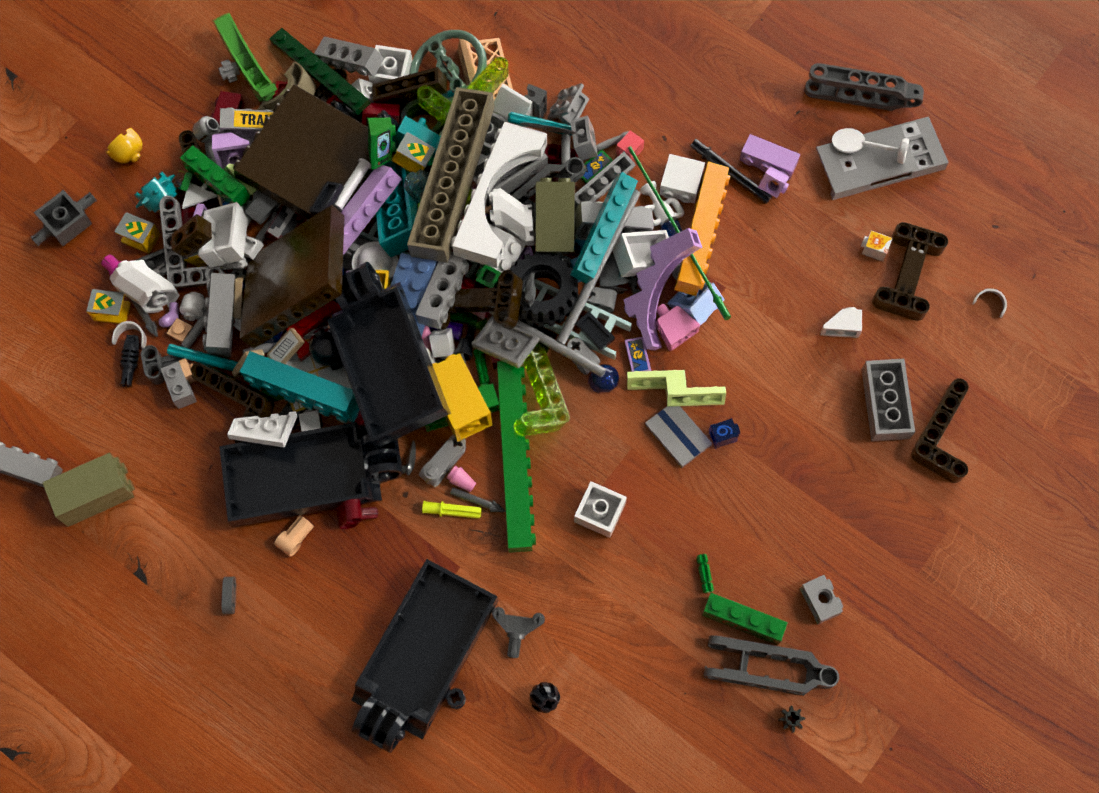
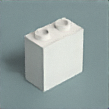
M669 154L659 195H663L665 198H676L685 203H695L705 162Z

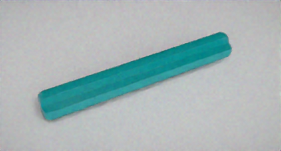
M515 112L508 114L507 120L510 123L522 125L520 124L521 122L536 123L572 131L571 125Z
M169 344L167 348V354L229 371H233L238 363L173 344Z

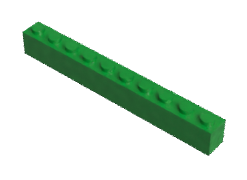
M497 361L509 553L533 551L532 545H536L535 533H531V526H535L534 514H530V507L534 506L533 495H529L528 489L532 488V476L527 474V469H531L530 457L526 458V451L530 450L529 439H525V432H529L528 420L524 421V414H527V402H523L522 397L526 396V385L521 382V378H525L524 366L516 368L506 362Z

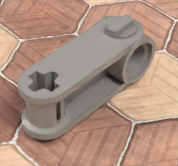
M452 435L433 458L424 465L419 476L427 484L432 485L434 488L437 487L465 453L466 440L463 439L457 442L455 436Z

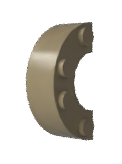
M293 62L284 74L288 79L285 89L274 99L263 101L257 110L268 109L273 111L278 102L281 103L284 99L285 91L288 88L291 89L294 84L314 95L316 88L314 80L299 63Z

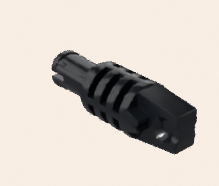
M126 336L120 360L122 374L119 385L125 387V385L132 387L133 373L137 369L140 352L139 336Z

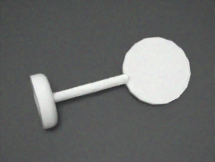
M853 128L840 129L832 136V144L840 152L854 153L861 150L864 145L898 152L897 162L899 164H904L910 141L908 138H903L899 148L865 141L860 131Z

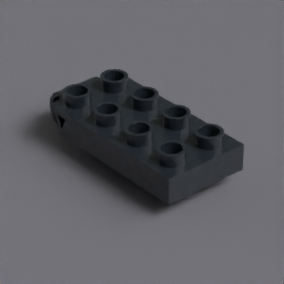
M369 262L361 264L355 270H348L342 276V294L335 298L342 310L332 314V318L327 321L370 440L381 447L451 414L401 282L384 289L380 276Z
M356 422L291 433L285 447L252 442L219 446L227 518L232 527L337 509L344 501L350 499H359L361 504L382 501L380 483L395 480L403 475L398 439L380 447L371 442L366 427L360 426Z
M426 559L355 684V691L351 701L362 706V708L357 711L352 732L389 753H392L399 741L404 739L405 731L423 740L448 691L453 686L499 601L498 596Z

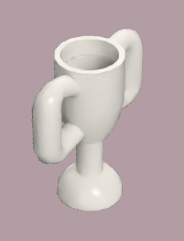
M651 181L652 184L654 185L655 189H656V187H657L656 182H655V181ZM646 183L641 187L640 192L643 195H649L653 202V205L644 206L645 208H652L656 220L653 219V226L660 224L661 227L671 225L651 187ZM668 198L663 201L674 222L677 218H681L684 215V209L676 198ZM670 203L673 205L677 213L673 212L672 208L669 206Z

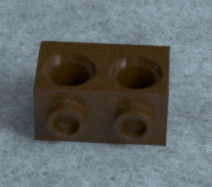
M198 214L193 216L172 234V251L188 259L212 239V223Z

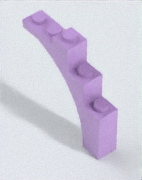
M687 228L650 246L651 259L655 265L636 273L638 277L637 282L642 291L624 299L625 312L629 317L637 318L636 323L643 336L642 342L649 350L662 348L656 331V313L658 301L667 279L685 258L703 248L697 230Z

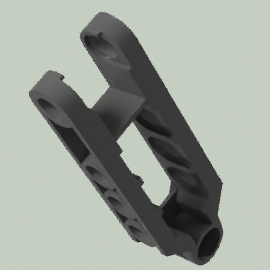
M816 63L811 66L809 71L810 79L806 82L804 88L806 95L811 98L889 111L918 107L923 103L924 89L921 85L908 83L901 76ZM819 70L823 75L818 76L814 71ZM855 76L859 79V81L854 82L850 79V77ZM873 79L877 82V84L872 85L868 82V80ZM892 82L895 85V87L890 88L886 85V83ZM816 86L818 90L812 91L809 87ZM845 92H852L853 96L848 97L845 95ZM867 94L871 99L866 100L862 95ZM885 97L889 100V102L884 103L880 100V98Z
M577 157L568 159L562 165L548 164L517 190L512 197L523 204L535 194L536 182H539L540 178H571L570 182L576 183L585 174V165ZM489 214L486 217L487 222L492 225ZM534 214L532 217H533V219H534V226H535V214Z
M709 636V648L739 653L741 655L739 670L727 668L721 670L705 666L704 678L802 696L813 688L830 689L839 681L838 671L834 667L820 664L812 652L722 636ZM749 655L802 664L807 669L805 682L801 684L789 682V679H772L767 675L764 677L749 675L747 672Z

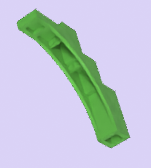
M230 13L212 20L232 60H235L256 99L259 102L271 100L272 96L276 94L274 91L278 89L256 61Z

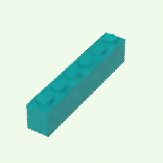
M621 172L614 179L570 274L572 277L585 284L594 279L638 180L624 172Z

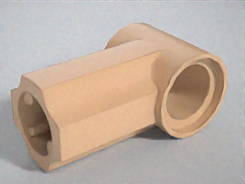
M300 515L287 531H283L277 537L274 545L291 557L299 550L302 540L314 526Z

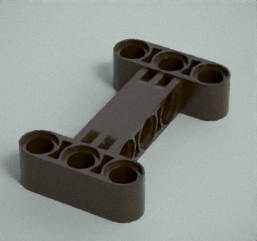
M901 222L897 224L892 234V241L895 244L906 247L895 289L880 287L875 293L872 303L877 309L919 321L925 317L930 309V304L926 299L914 296L926 254L940 256L948 245V238L942 233ZM879 296L885 297L886 300L880 299ZM897 302H902L905 306H901ZM916 307L921 308L923 312L918 311Z
M505 270L499 276L497 288L457 290L455 302L448 310L447 321L438 330H444L449 326L451 313L494 312L495 322L508 330L514 328L518 322L523 286L522 279L511 270Z

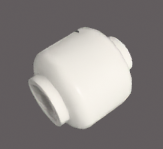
M190 292V294H186L183 297L180 312L186 320L194 321L204 314L206 309L204 296L197 292Z

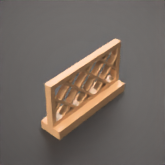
M499 38L479 40L485 52L491 55L487 61V66L495 70L492 76L485 72L484 77L489 80L486 84L481 82L477 90L492 92L494 101L502 84L506 83V86L513 89ZM459 39L457 50L466 85L468 86L476 74L477 66L474 63L478 60V56L471 51L470 47H473L471 43ZM496 44L497 50L493 52L487 47ZM494 58L501 62L499 67L491 63ZM497 73L505 76L503 82L495 78ZM491 81L499 85L496 91L488 86Z

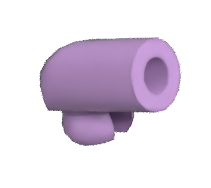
M169 303V312L159 319L161 327H170L176 318L179 319L178 303Z

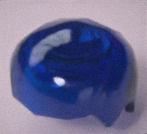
M601 364L600 366L606 369L603 377L591 372L588 381L590 387L595 392L609 393L618 386L619 374L612 365Z

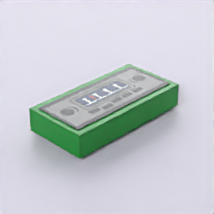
M178 170L174 185L177 189L187 191L193 175L189 172Z

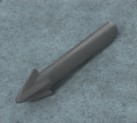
M131 300L146 324L147 330L158 337L155 322L151 320L141 305Z
M452 488L450 495L487 508L490 512H506L494 500L491 502L456 488Z

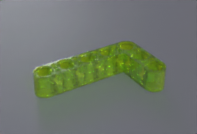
M496 57L466 89L493 93L509 75L508 60L504 57ZM421 86L417 90L419 105L445 125L452 102L430 86Z
M538 341L523 363L541 410L526 412L514 423V431L520 436L558 431L570 419L545 348Z

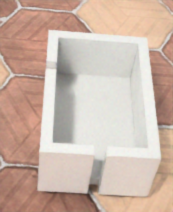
M235 202L205 210L203 218L212 223V239L199 249L198 255L210 268L224 265L225 261L232 263L243 260L248 215L242 207Z
M666 230L620 234L612 251L621 277L636 276V273L655 265L651 259L650 246L669 238Z

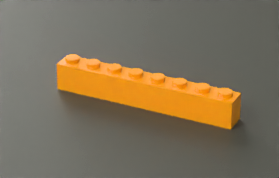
M708 162L705 168L690 229L697 230L703 247L694 252L693 255L705 275L709 267L706 261L707 259L710 260L713 250L710 248V244L713 245L716 234L713 232L714 229L717 230L720 222L717 216L721 215L723 204L720 203L721 200L724 201L727 193L724 187L728 186L730 175H728L729 167ZM689 255L681 262L674 290L696 296L698 291L703 289L705 281L702 279L701 274Z

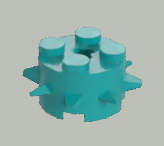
M161 171L159 173L160 178L154 177L141 188L143 191L141 194L138 192L134 194L139 200L136 208L144 206L149 212L153 210L155 213L160 209V200L164 196L175 197L177 195L175 192L177 187L171 182L175 175L167 177Z

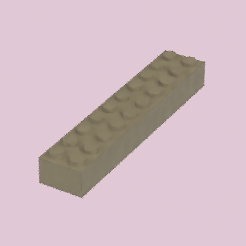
M456 87L407 243L411 257L447 263L449 261L452 251L451 241L453 236L457 234L458 224L464 211L495 104L492 92Z

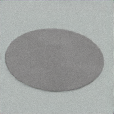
M526 122L520 123L528 127L565 134H578L577 132L548 125Z

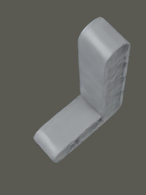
M164 196L160 200L159 206L167 279L176 288L207 286V279H211L213 271L218 270L220 274H225V272L217 266L212 268L209 266L187 268V261L172 251L170 245L172 234L183 226L181 206L175 198ZM170 201H173V202H174L173 208L170 209V210H167V208H166L167 203L170 202ZM171 220L176 221V225L173 228L168 226ZM179 256L180 262L177 265H173V258ZM199 272L201 275L200 280L194 282L193 275ZM180 274L182 276V280L180 283L176 284L174 282L175 276Z

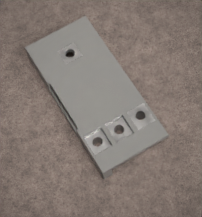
M929 117L863 134L865 141L898 148L903 138L910 139L904 164L897 162L898 152L865 145L861 150L854 153L840 152L834 148L832 143L816 147L832 187L830 193L832 200L945 170L949 163ZM845 163H850L851 167H846ZM911 173L909 176L901 177L898 179L890 180L887 182L871 186V183Z

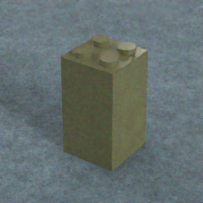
M540 178L539 182H536L535 251L574 252L575 182H570L571 178H559L558 182H551V178Z
M107 453L42 482L55 517L68 527L134 498L132 491L135 490L132 481L126 477L128 470L125 464L121 463L119 458H115L111 453Z

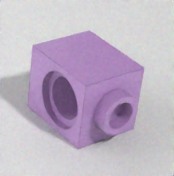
M770 166L758 188L777 198L780 193L784 194L789 184L786 182L790 176Z

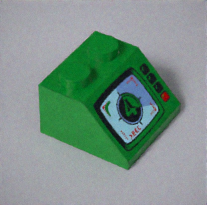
M368 118V153L371 169H376L391 161L392 153L396 151L395 141H392V136L396 135L395 125L391 123V118Z

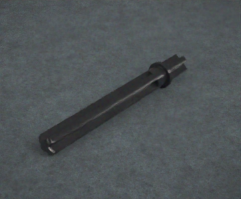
M697 139L690 145L692 149L702 156V159L729 167L728 175H730V178L763 203L767 204L771 200L772 196L759 189L757 184L711 150V147H706Z

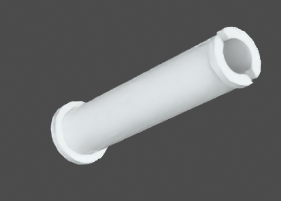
M362 158L358 160V165L345 183L343 191L334 204L338 211L343 210L367 170L371 169V165L367 160Z

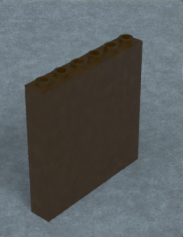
M294 84L291 89L288 88L285 91L284 99L281 103L278 102L273 110L274 113L271 117L268 116L266 118L263 129L257 131L253 138V143L245 148L244 156L241 160L238 159L235 162L233 169L235 178L309 220L315 216L309 210L327 181L341 183L344 186L358 165L360 158L370 163L368 127ZM374 169L367 170L366 174L364 175V177L358 184L357 188L347 201L346 205L352 199L355 193L359 190V188L363 185V183L370 176Z
M330 205L259 251L254 259H248L240 339L253 349L342 294L345 216L333 205Z

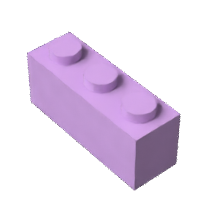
M750 134L741 152L740 161L746 165L760 168L763 172H767L769 167L772 166L790 176L788 179L790 180L799 161L800 154Z

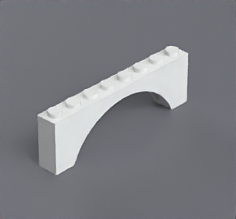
M504 122L502 129L499 128L497 131V141L492 144L490 149L491 155L484 162L483 174L480 173L478 176V186L471 193L470 205L467 204L465 207V217L458 224V234L453 236L451 241L454 256L498 268L504 249L503 242L493 233L486 219L485 207L489 192H491L496 182L512 168L525 162L540 160L547 146L546 133Z

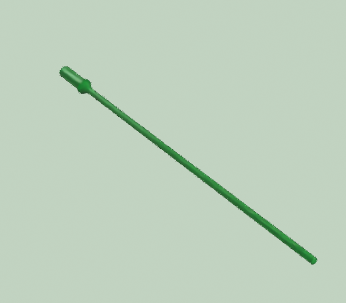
M629 146L628 149L630 153L632 154L646 181L651 187L653 193L655 194L657 200L659 201L673 228L675 229L676 233H679L680 230L678 229L672 216L667 210L665 204L663 203L661 197L659 196L657 190L652 184L650 178L648 177L646 171L644 170L642 164L640 163L632 147ZM692 253L690 257L713 296V303L716 304L724 320H729L731 315L723 303L722 297L715 293Z

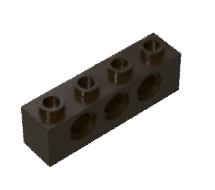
M435 67L372 84L373 101L381 104L404 105L417 99H427L446 94L447 79L442 71Z

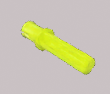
M423 501L422 513L438 514L440 517L448 515L479 519L482 511L480 507L445 504L444 501H441V503Z

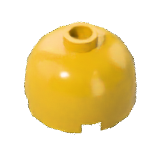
M132 128L126 130L128 133L125 136L122 134L118 135L107 147L110 151H106V153L118 163L125 164L130 161L134 163L141 157L139 153L142 150L143 143L139 135Z

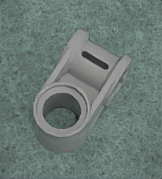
M594 287L590 294L591 298H588L587 302L608 313L613 312L617 292L612 289Z
M572 338L569 340L568 348L572 349L573 347L575 352L598 365L601 363L598 356L581 339ZM573 361V363L584 375H587L590 372L588 369L582 367L581 365Z

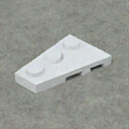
M294 411L289 412V415L281 416L277 413L271 414V417L259 418L258 416L235 418L227 435L229 439L285 447L296 421L297 413Z

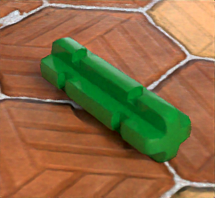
M475 349L473 354L480 385L489 384L490 380L484 352Z
M707 554L697 555L696 559L697 564H699L700 580L703 583L702 590L703 593H711L714 591L713 583H711L710 567L707 564L708 557Z

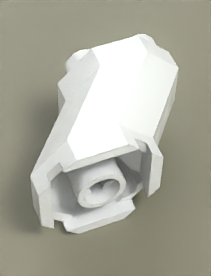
M493 189V192H489V201L492 208L490 210L492 225L501 230L504 229L527 246L535 245L532 204L524 205L502 189Z
M144 260L122 261L110 276V280L115 288L141 305L146 313L160 312L164 310L163 306L167 304L169 307V303L175 302L180 296L174 285L148 268Z

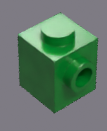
M484 265L478 269L475 275L477 277L476 281L485 287L496 288L501 272L488 265Z

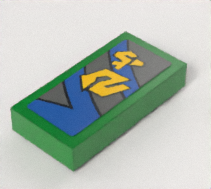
M603 150L599 151L597 157H593L584 163L586 171L580 179L587 184L613 160Z

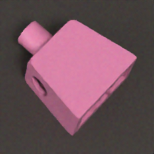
M665 304L657 307V313L660 318L656 321V328L670 352L699 332L700 324L680 306H676L671 310Z

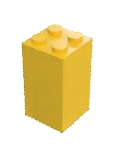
M452 354L440 363H432L451 412L445 418L457 442L492 426L491 412L461 354Z

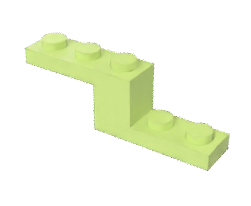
M685 370L627 372V390L665 389L667 407L725 405L726 387L687 388Z

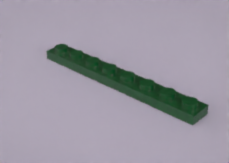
M283 28L269 38L274 46L292 61L299 63L311 77L357 115L371 104L367 97Z

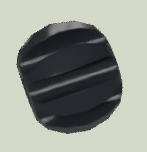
M541 682L533 687L529 699L536 711L549 713L557 708L560 702V693L558 688L552 683Z

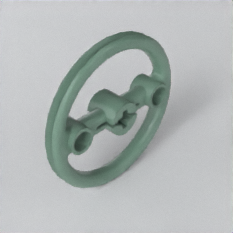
M447 30L435 34L424 42L416 52L411 63L410 74L419 71L421 61L429 51L437 60L436 67L442 71L450 82L449 87L454 94L456 87L477 90L486 72L487 58L483 45L474 35L463 30ZM452 38L463 39L471 43L475 48L478 56V67L473 80L468 86L458 76L459 67L450 57H447L446 49L442 45L444 40ZM454 95L445 99L432 97L427 99L433 100L442 108L451 106Z

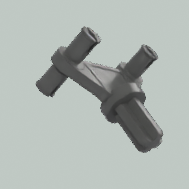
M496 607L492 612L494 619L507 633V637H509L507 656L511 658L519 657L521 639H525L528 633L541 626L545 621L542 613H536L533 618L505 614L502 607Z

